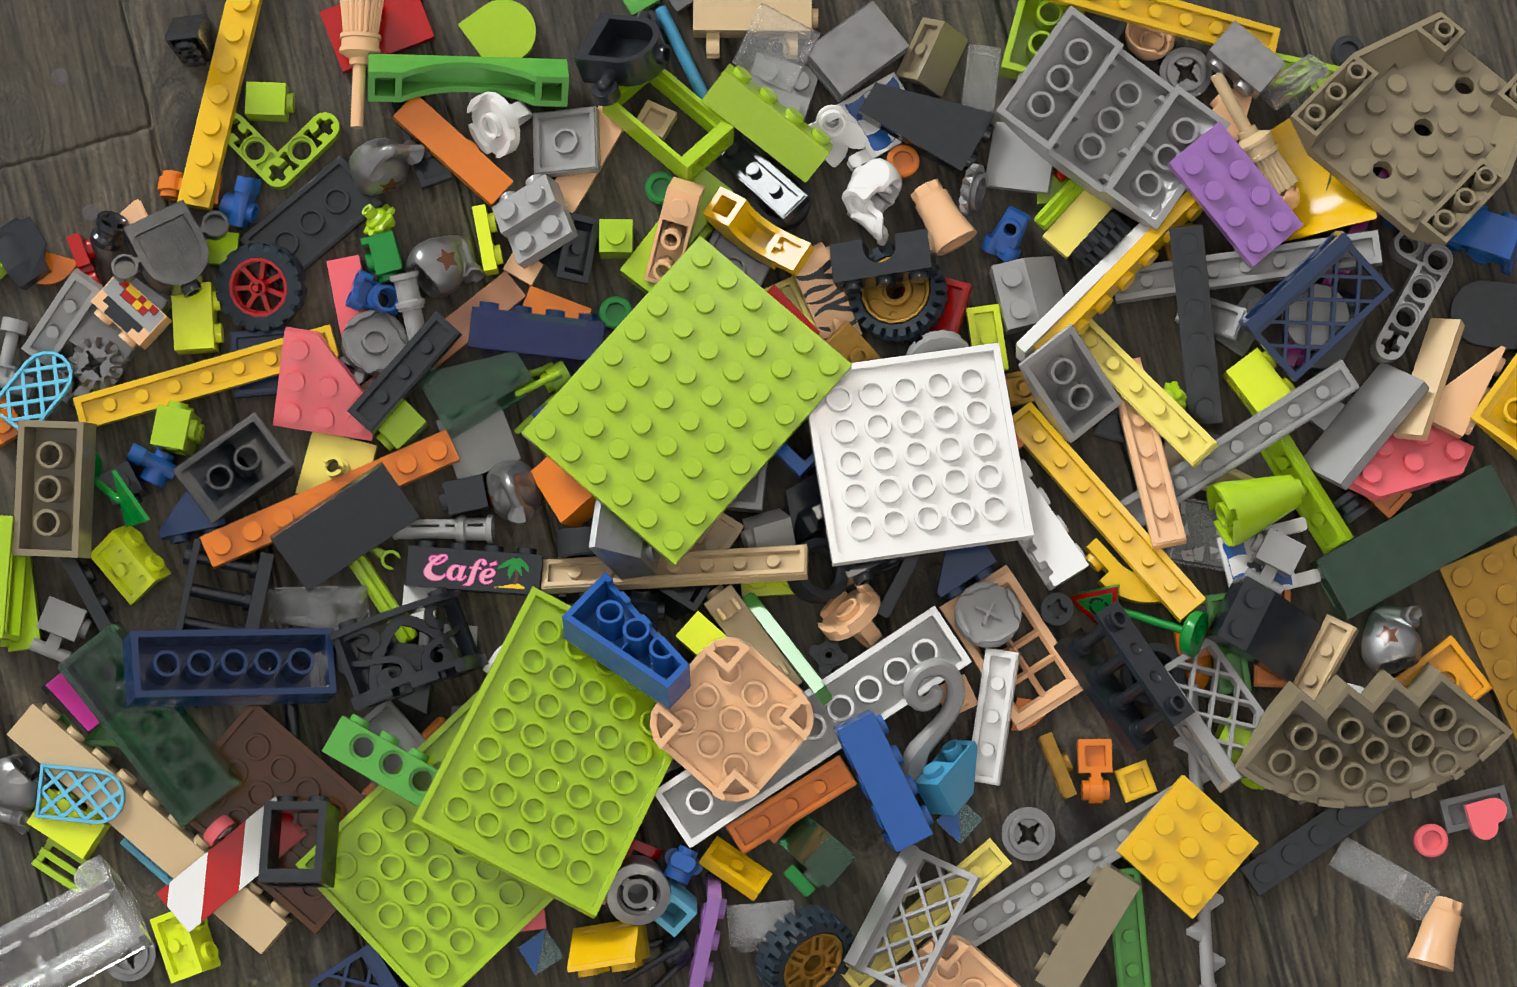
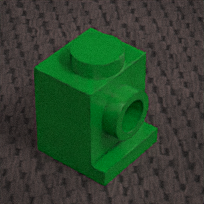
M393 231L360 239L365 251L370 250L371 252L365 254L370 273L376 272L380 284L393 283L390 282L389 276L405 273L398 242Z

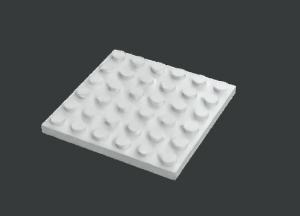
M999 343L851 363L852 368L808 416L832 567L1033 538V527Z

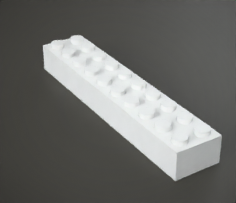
M933 606L824 678L822 681L832 695V700L822 706L810 689L804 691L811 700L814 711L812 730L807 739L803 741L753 798L739 802L722 801L712 795V792L687 770L660 786L655 796L691 849L842 749L833 727L867 710L874 712L875 716L881 714L883 719L886 720L908 704L903 695V685L908 673L914 666L930 658H941L955 665L960 671L972 661L937 608ZM938 676L925 679L919 686L918 695L922 696L933 685H939L945 680Z

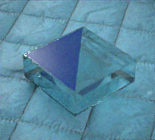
M964 804L955 816L940 815L935 822L955 841L961 844L983 819L967 804Z
M544 929L517 947L535 976L564 957L547 929Z

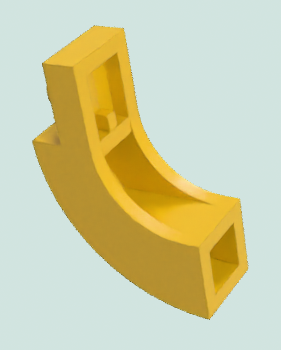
M722 187L719 188L702 213L711 225L730 242L774 270L778 267L797 276L815 250L811 243L770 223L754 210L747 199Z
M1097 538L1084 549L1088 554L1086 561L1097 572L1102 569L1106 573L1097 582L1101 588L1120 584V600L1141 605L1161 603L1138 575L1122 566Z

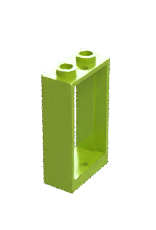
M665 68L658 76L644 84L630 87L618 86L621 92L620 99L613 105L602 106V112L679 178L692 181L733 144L734 126L704 104L701 98ZM648 82L708 132L682 157L622 107L628 99Z
M0 515V647H9L10 641H21L27 556L12 555L14 516Z

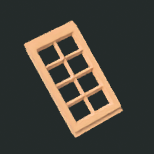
M1005 565L980 582H994L1003 588L1007 587L1020 602L1021 612L1025 614L1034 630L1014 643L1012 640L1006 642L1008 647L1003 650L1019 652V648L1039 636L1050 653L1031 667L1027 665L1020 654L1019 665L1023 672L1017 675L1016 685L1028 678L1039 694L1037 698L1019 709L1013 701L1011 721L1017 730L1020 731L1074 697L1083 689L1053 647L1057 644L1054 636L1011 570ZM960 595L939 607V609L982 674L983 653L978 646L973 645L962 637L955 624L954 612L957 600L960 598ZM1055 661L1066 679L1045 692L1034 676V673Z

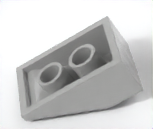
M1072 324L1066 326L1018 364L1038 409L1056 431L1070 443L1074 442L1123 403Z

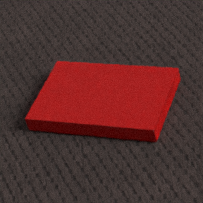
M384 0L378 33L381 35L379 44L381 54H398L435 40L421 0ZM340 4L320 11L343 74L353 71V66L349 65V58L339 53V48L341 47L340 33L343 32Z

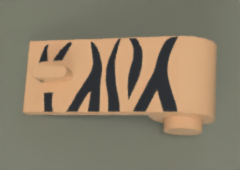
M822 242L813 245L815 250L797 276L792 274L803 295L816 328L821 332V338L825 341L845 321H848L861 335L862 331L850 309L844 291H839L833 283L830 247H825Z

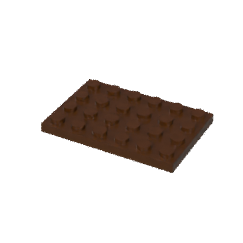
M248 705L166 799L165 803L201 835H204L207 828L222 815H228L236 823L235 830L263 807L264 801H271L275 796L276 798L278 796H293L298 798L297 801H308V797L313 795L329 797V802L340 806L339 822L361 803L366 796L261 705ZM290 813L294 818L291 824L294 826L298 822L302 827L298 832L301 834L302 831H305L308 835L279 858L278 869H299L295 864L316 845L318 813ZM258 876L253 879L315 934H318L338 911L318 888H271L258 883Z

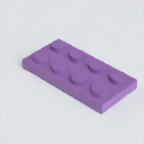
M1220 121L1166 164L1250 268L1255 266L1303 226L1302 222Z

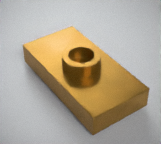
M845 321L825 340L826 343L850 363L882 359L848 321Z
M1052 732L1039 736L1037 740L1061 798L1067 799L1077 795L1068 773L1073 770L1067 753H1060Z

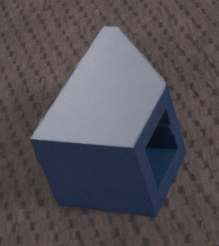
M185 492L159 530V536L165 541L170 540L171 545L186 543L190 541V536L201 533L205 535L230 524L229 515L212 524L191 495Z
M986 545L944 551L936 596L939 600L945 596L949 601L965 590L963 584L972 578L978 583L994 572L991 566L997 561Z

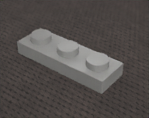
M78 268L73 270L21 349L31 356L42 351H54L60 354L69 341L70 336L92 307L93 303L91 300L103 286ZM52 356L42 357L40 362L45 366L53 365Z

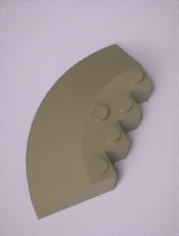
M1427 662L1407 687L1403 686L1381 668L1361 694L1338 675H1335L1314 700L1289 680L1267 707L1234 767L1256 784L1299 802L1315 803L1318 806L1327 808L1359 806L1372 808L1386 806L1390 802L1410 797L1415 799L1438 790V786L1452 779H1459L1465 775L1464 771L1471 768L1479 760L1483 762L1493 754L1514 731Z

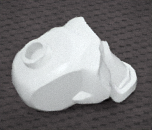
M881 158L871 159L865 165H859L853 171L851 180L841 198L846 206L847 215L877 239L878 245L884 246L889 234L887 228L883 225V212L895 203L902 187V177L892 163Z

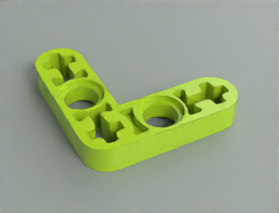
M235 113L233 124L240 122L238 129L246 139L241 143L240 139L234 133H231L228 145L271 188L284 190L291 186L338 140L341 135V125L331 113H319L277 152L241 115ZM321 122L325 124L333 122L331 125L332 134L322 133L317 138L319 143H321L317 148L313 140L307 135L311 132L315 138L321 131L318 126ZM253 143H261L265 148L264 155L258 160H252L247 156V149ZM299 143H307L311 146V154L304 160L295 158L293 154L295 146ZM288 155L292 163L298 166V168L293 170L289 165L283 172L286 176L283 181L278 178L272 181L271 179L274 177L272 170L275 167L279 170L283 169L288 164L283 158Z

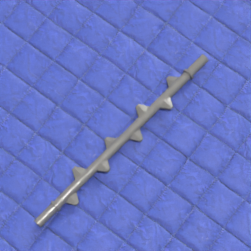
M1193 694L1191 704L1196 711H1199L1198 695ZM1179 736L1173 740L1174 746L1188 753L1189 780L1204 793L1203 784L1211 779ZM1215 893L1197 914L1198 921L1186 929L1187 936L1199 941L1201 984L1199 987H1217L1214 973L1224 966L1226 962L1225 958L1213 952L1211 910L1224 902L1223 896Z

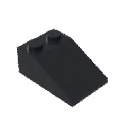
M254 412L172 471L210 522L214 524L270 492L295 474V464Z
M1242 576L1233 579L1206 633V638L1288 683L1290 680L1293 683L1322 625L1274 590L1249 576Z

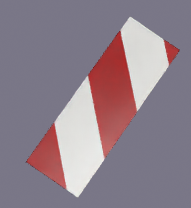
M276 796L271 801H277ZM264 806L156 893L188 932L193 930L258 876ZM282 813L279 858L308 835L305 831H302L301 834L298 832L302 828L298 822L294 826L291 824L294 818L290 813Z

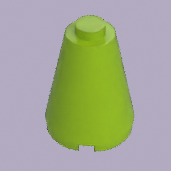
M1291 475L1215 482L1207 487L1209 510L1215 509L1218 520L1213 521L1215 528L1223 542L1229 547L1239 546L1301 506L1302 498L1305 497L1301 481L1294 479Z

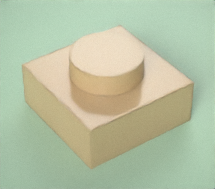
M647 100L637 119L664 141L677 120V112Z

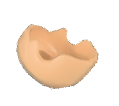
M1127 23L1125 40L1129 51L1136 58L1154 61L1167 55L1174 47L1176 36Z

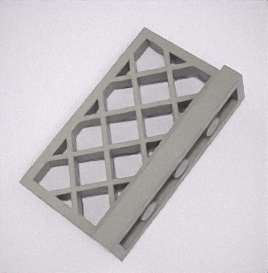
M1207 638L1204 640L1199 652L1207 648L1215 659L1213 669L1197 665L1198 654L1195 657L1182 654L1164 667L1168 673L1176 667L1190 671L1188 686L1176 683L1182 693L1186 692L1185 698L1191 706L1193 694L1209 698L1207 713L1195 710V713L1174 726V728L1218 791L1222 793L1245 777V775L1235 769V765L1231 761L1232 750L1243 752L1246 747L1233 743L1235 727L1252 731V736L1264 711L1217 644ZM1191 658V664L1185 662ZM1196 672L1212 676L1210 691L1194 687ZM1218 678L1229 680L1234 686L1233 697L1216 693ZM1215 700L1232 704L1230 719L1213 715ZM1238 705L1249 708L1254 714L1252 724L1236 721ZM1212 722L1229 725L1227 741L1216 739L1211 733Z
M915 845L901 850L843 961L852 970L862 975H868L890 987H909L903 984L900 972L917 966L920 977L914 987H926L981 879L974 874L920 850ZM925 862L936 866L939 877L922 883L919 873ZM943 870H945V871H947V872H950V873L947 874V875H944ZM959 877L969 881L963 893L953 897L950 896L946 882ZM942 884L946 899L928 905L924 890ZM919 892L924 907L906 913L904 902L907 896ZM948 906L951 913L949 921L935 927L931 912ZM926 914L930 929L913 935L909 920ZM904 922L908 937L891 943L888 935L891 927ZM933 936L936 945L932 953L920 957L915 942ZM910 944L915 959L897 965L893 950ZM888 952L892 968L881 972L870 968L876 956ZM895 974L896 980L888 976Z

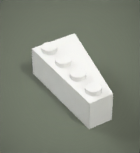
M1021 459L1034 536L1031 539L1017 541L1047 589L1051 591L1083 571L1089 564L1077 543L1074 544L1068 535L1069 531L1059 515L1056 516L1049 507L1051 502L1041 487L1037 488L1030 479L1033 473L1024 459Z

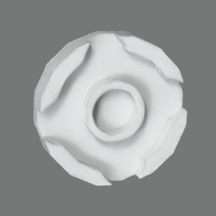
M487 91L474 97L467 107V113L472 112L473 123L468 124L475 143L484 153H494L496 155L495 158L506 156L517 149L520 143L519 126L532 117V113L525 102L517 101L509 104L504 97L496 92Z

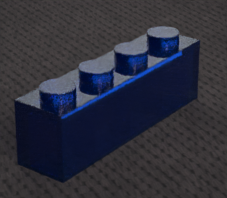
M480 301L479 307L472 306L468 348L587 361L603 343L605 322L598 321L599 315L579 313L578 319L565 317L566 311L546 309L545 315L533 314L532 307L513 305L512 311L499 310V303Z

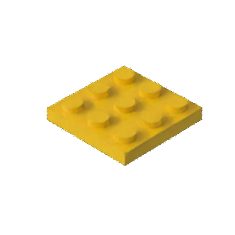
M1181 775L1115 851L1189 918L1194 919L1259 842L1185 775Z

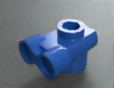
M238 175L234 188L235 194L229 192L224 194L219 212L226 215L230 225L248 228L249 222H255L259 212V205L255 201L257 195H259L262 180Z
M1009 206L994 231L986 234L980 248L989 254L998 256L1005 262L1017 260L1022 252L1019 246L1031 217ZM1006 224H1014L1017 229L1016 232L1010 231Z
M359 269L355 275L345 306L359 312L363 308L366 310L378 311L377 313L385 315L388 313L396 316L398 309H396L395 304L398 302L395 287L382 285L373 280L374 275ZM378 295L385 298L386 304L384 307L378 302Z
M133 443L125 460L144 467L139 478L164 489L168 479L172 480L175 475L172 471L177 467V465L173 464L175 457L159 449L153 454L147 451L148 449Z
M682 845L678 849H669L665 853L667 866L663 874L688 885L691 877L700 874L703 870V866L698 864L700 861L697 858L698 852Z

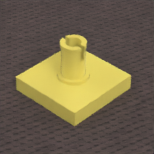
M312 432L295 493L299 494L375 461L378 446L342 436Z

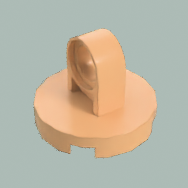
M869 584L856 586L857 589L850 593H847L845 590L841 595L829 600L821 610L820 616L823 618L822 623L818 622V627L829 640L840 641L854 636L862 645L871 648L882 637L881 632L872 622L880 607V597Z

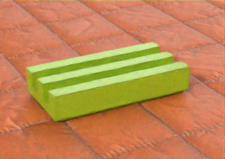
M48 837L47 843L41 848L39 855L31 864L82 898L90 900L107 874V871L89 859H81ZM53 846L96 873L95 879H92L50 852ZM45 858L49 859L89 885V888L87 890L82 888L43 861Z

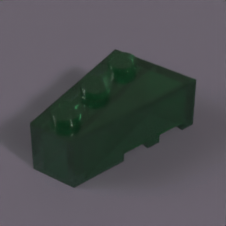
M513 351L430 371L419 385L445 429L454 439L528 395L529 393L517 397L515 391L535 381L518 353Z
M808 815L795 822L778 840V843L807 868L803 875L818 888L822 884L829 888L856 858L836 838Z

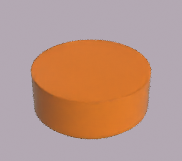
M898 145L890 150L886 161L893 164L899 171L902 179H907L917 172L920 160L914 148L908 145Z

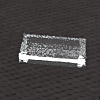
M968 44L962 105L994 113L1001 53L1000 47Z

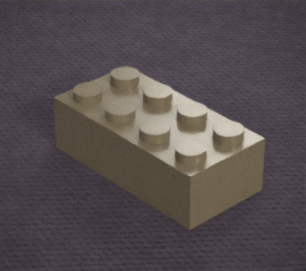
M18 420L12 555L91 558L97 424L68 421Z

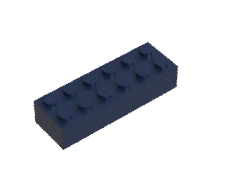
M332 628L130 631L122 641L126 708L327 703L337 694L333 641L330 642L328 636L332 633Z

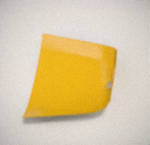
M1290 118L1270 130L1273 140L1279 145L1278 152L1299 179L1294 184L1295 188L1298 187L1300 191L1299 204L1292 211L1302 222L1303 226L1285 241L1377 218V213L1372 207L1333 175H1331V182L1327 188L1330 173L1308 156Z

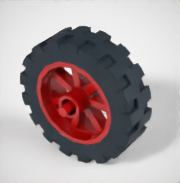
M254 242L232 251L226 256L227 259L220 264L218 269L220 271L219 276H216L215 286H218L216 298L223 305L221 308L223 313L229 315L234 324L242 325L245 329L251 331H268L291 321L296 313L301 310L304 304L303 298L307 294V287H305L304 282L307 280L306 274L300 268V261L297 257L294 258L290 254L291 251L287 248H281L273 242ZM260 262L259 278L247 267L248 265ZM267 263L272 265L279 273L270 278L266 277ZM242 272L251 280L249 285H239ZM282 278L284 292L273 288V282ZM249 290L252 294L247 303L244 301L240 291ZM267 293L282 298L274 308L271 306ZM260 295L265 310H256L252 308L255 301Z

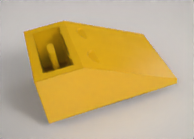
M621 921L573 928L567 965L568 973L578 971V978L610 971L609 966H611L612 972L626 971L642 966V960L651 957L646 924L629 925Z

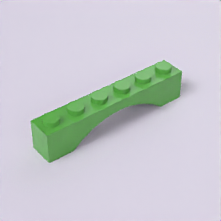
M368 54V102H404L430 94L447 92L485 93L488 91L496 92L500 96L516 99L533 106L567 107L569 73L567 59Z

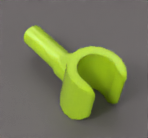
M378 546L370 550L376 557L381 559L382 566L389 570L394 568L385 564L384 558L387 554L393 553L401 559L399 553L394 550L385 551Z

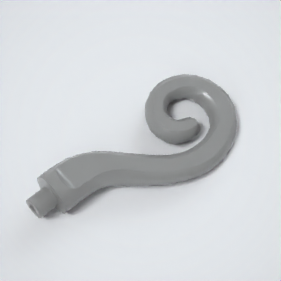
M930 658L914 666L908 673L903 685V695L907 704L913 709L922 712L930 711L940 704L943 698V689L939 685H933L927 695L919 696L918 689L920 684L929 677L938 676L945 680L947 686V694L942 708L933 720L909 743L902 756L904 763L900 764V767L905 777L911 775L914 782L922 774L934 747L955 722L964 702L965 686L960 671L955 665L941 658Z

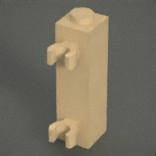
M693 0L694 38H706L707 59H720V38H785V59H798V38H811L812 28H818V8H812V0Z
M721 584L708 593L707 599L709 601L704 603V607L727 637L741 638L751 644L798 686L802 684V680L731 584L726 588Z

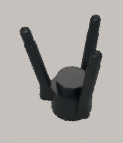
M680 932L674 937L668 933L661 938L649 941L650 949L664 945L659 948L662 954L622 977V983H627L666 961L669 966L674 965L651 986L662 987L679 970L689 965L687 959L694 956L683 934Z

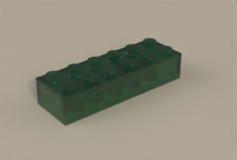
M1488 464L1311 562L1310 565L1312 569H1318L1321 576L1320 583L1342 621H1345L1517 526V509L1492 465Z
M119 623L108 625L60 663L57 668L182 828L191 824L239 786L242 781L183 706L126 708L122 641L127 636V633Z

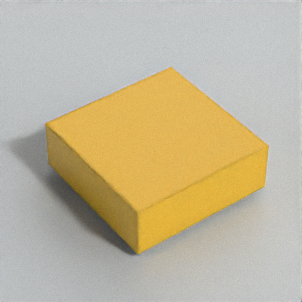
M1146 760L1113 771L1125 803L1157 792Z

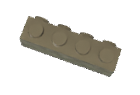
M1108 862L1103 869L1096 866L1086 882L1092 886L1086 897L1079 894L1069 910L1074 917L1068 927L1061 923L1051 941L1057 945L1051 955L1044 952L1036 964L1034 970L1039 972L1035 981L1045 987H1079L1142 883Z

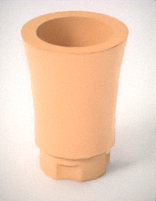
M938 179L922 184L911 194V198L916 204L915 209L926 229L929 230L934 238L937 256L945 255L958 249L977 234V231L963 216L948 191L943 189Z
M1431 895L1429 906L1425 908L1416 940L1407 957L1408 960L1437 970L1454 971L1455 949L1462 920L1460 915L1463 903L1447 897Z

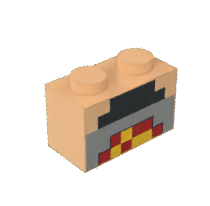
M114 277L91 300L98 308L94 314L107 326L114 322L122 330L118 336L132 348L138 344L146 350L172 322L170 318L131 283H120Z

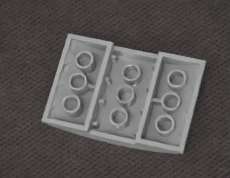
M1070 5L995 113L1023 142L1070 180L1117 211L1156 231L1186 189L1166 164L1217 122L1220 121L1226 130L1230 123L1178 84L1175 87L1170 85L1123 50L1124 44Z

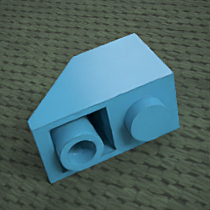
M957 739L948 741L942 746L941 751L934 760L924 767L922 774L916 779L915 784L919 794L931 814L955 816L974 794L977 744L975 741Z

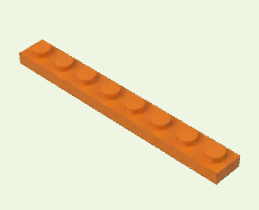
M447 430L436 433L201 536V542L212 567L216 569L273 544L270 535L380 462H383L399 487H403L460 462Z

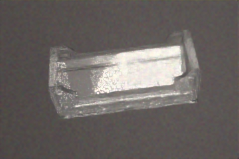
M101 854L83 863L76 870L74 875L75 888L0 927V987H74L152 945L134 894Z

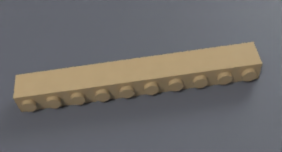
M47 702L44 705L42 703L32 704L6 734L40 764L98 768L111 772L119 778L125 788L126 800L123 810L115 819L108 823L173 879L212 848L203 840V835L198 833L195 836L186 828L188 823L176 812L169 814L160 805L163 801L150 790L144 792L135 784L138 780L133 774L124 768L119 770L110 763L112 757L99 746L93 748L84 741L86 737L75 725L71 724L68 726L59 719L62 714ZM49 768L55 777L64 770ZM71 770L78 779L87 773ZM68 773L59 779L68 788L75 783ZM95 773L97 777L101 780V782H103L106 778L109 777L100 773ZM91 775L82 782V785L88 792L98 786ZM113 779L104 785L112 795L119 790L117 783ZM78 786L72 790L80 799L85 796ZM102 789L92 795L98 805H101L108 799ZM119 795V796H117V797L115 798V800H116L119 804H120V801H121V795ZM87 799L85 803L94 810L95 807ZM110 802L102 810L109 818L116 812L117 808ZM252 880L214 911L213 914L257 952L263 954L269 950L293 920L288 916L290 912L276 899L271 902L262 894L264 889Z

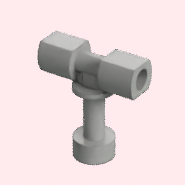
M3 317L0 327L1 331L6 332L0 354V388H4L18 370L17 367L12 366L18 338L19 336H26L29 326L28 322L10 317ZM21 376L13 386L21 385ZM25 376L26 384L37 383V379L34 377ZM35 388L26 389L27 398L32 399ZM22 390L10 392V394L23 397Z

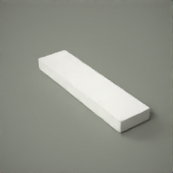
M986 648L972 737V741H975L977 744L975 782L1001 785L1020 652L996 648Z

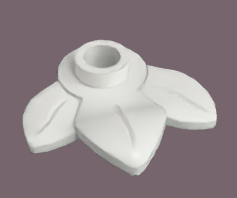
M827 105L818 112L816 121L809 124L813 129L815 127L820 128L831 138L829 142L834 146L825 160L832 167H837L847 154L848 147L852 149H864L865 147L863 129L860 125L849 120L848 113L841 106ZM830 116L838 118V121L834 124H830L826 120Z

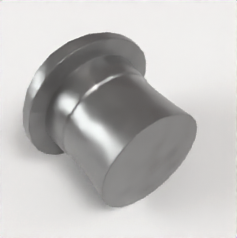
M633 855L624 858L606 897L610 911L618 920L629 925H644L656 920L664 913L669 904L671 893L669 882L656 862L646 856Z

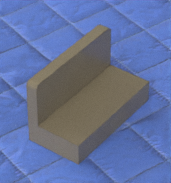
M923 17L895 76L904 82L922 85L935 96L941 97L965 49L968 39L945 21Z

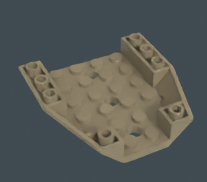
M1440 11L1354 52L1290 116V120L1308 156L1409 239L1445 246L1509 178L1517 158V74L1507 83L1459 45L1466 31ZM1455 84H1466L1470 88L1471 93H1459L1455 88ZM1414 126H1426L1430 131V135H1419L1415 131ZM1382 167L1386 169L1390 177L1386 179L1377 177L1373 172V168Z

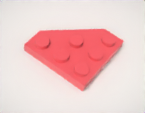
M286 327L273 426L372 441L374 434L347 412L364 392L356 382L355 376L344 362L337 358L320 332Z
M1431 426L1427 441L1396 439L1392 434L1348 488L1377 502L1401 492L1409 493L1427 488L1431 484L1444 480L1448 482L1459 479L1465 470L1474 446L1434 426Z

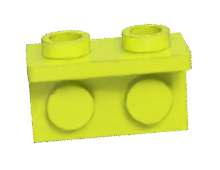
M124 525L112 530L91 552V559L130 605L137 603L157 582L166 579L171 574L165 566L164 560L153 552L144 541L143 535L132 526L126 527Z
M172 912L150 919L171 984L221 966L218 948L213 942L207 918L190 932L187 931Z

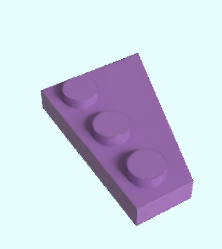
M707 873L706 877L707 902H703L701 905L699 929L701 931L695 938L694 956H692L688 987H703L704 981H711L714 962L709 961L711 950L717 951L720 931L715 930L717 919H724L727 899H722L721 879L711 873Z

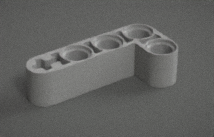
M1401 231L1390 241L1388 247L1389 254L1397 263L1412 271L1371 343L1370 354L1377 363L1390 364L1404 353L1453 264V255L1444 245L1412 240ZM1399 240H1409L1413 245V253H1404L1399 247ZM1429 255H1436L1441 259L1442 269L1436 270L1429 265ZM1414 283L1422 284L1426 288V298H1419L1414 295L1412 291ZM1397 312H1406L1410 316L1411 324L1409 327L1401 326L1397 322ZM1393 334L1397 335L1398 337L1394 339L1390 348L1392 352L1389 354L1384 353L1385 346L1383 344Z

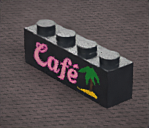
M418 540L417 546H408L405 583L407 587L434 589L446 587L447 591L460 590V592L528 596L533 586L541 590L544 557L537 555V549L519 547L517 548V553L504 552L503 546L484 545L483 551L470 550L471 544L451 543L450 548H437V542Z

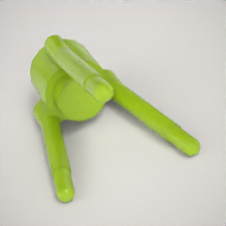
M551 361L542 367L499 379L497 385L502 386L540 375L539 380L515 391L517 397L543 385L548 393L555 391L552 396L537 408L539 409L541 406L549 403L569 381L571 375L562 361L555 364ZM532 414L515 428V434H520L534 419Z

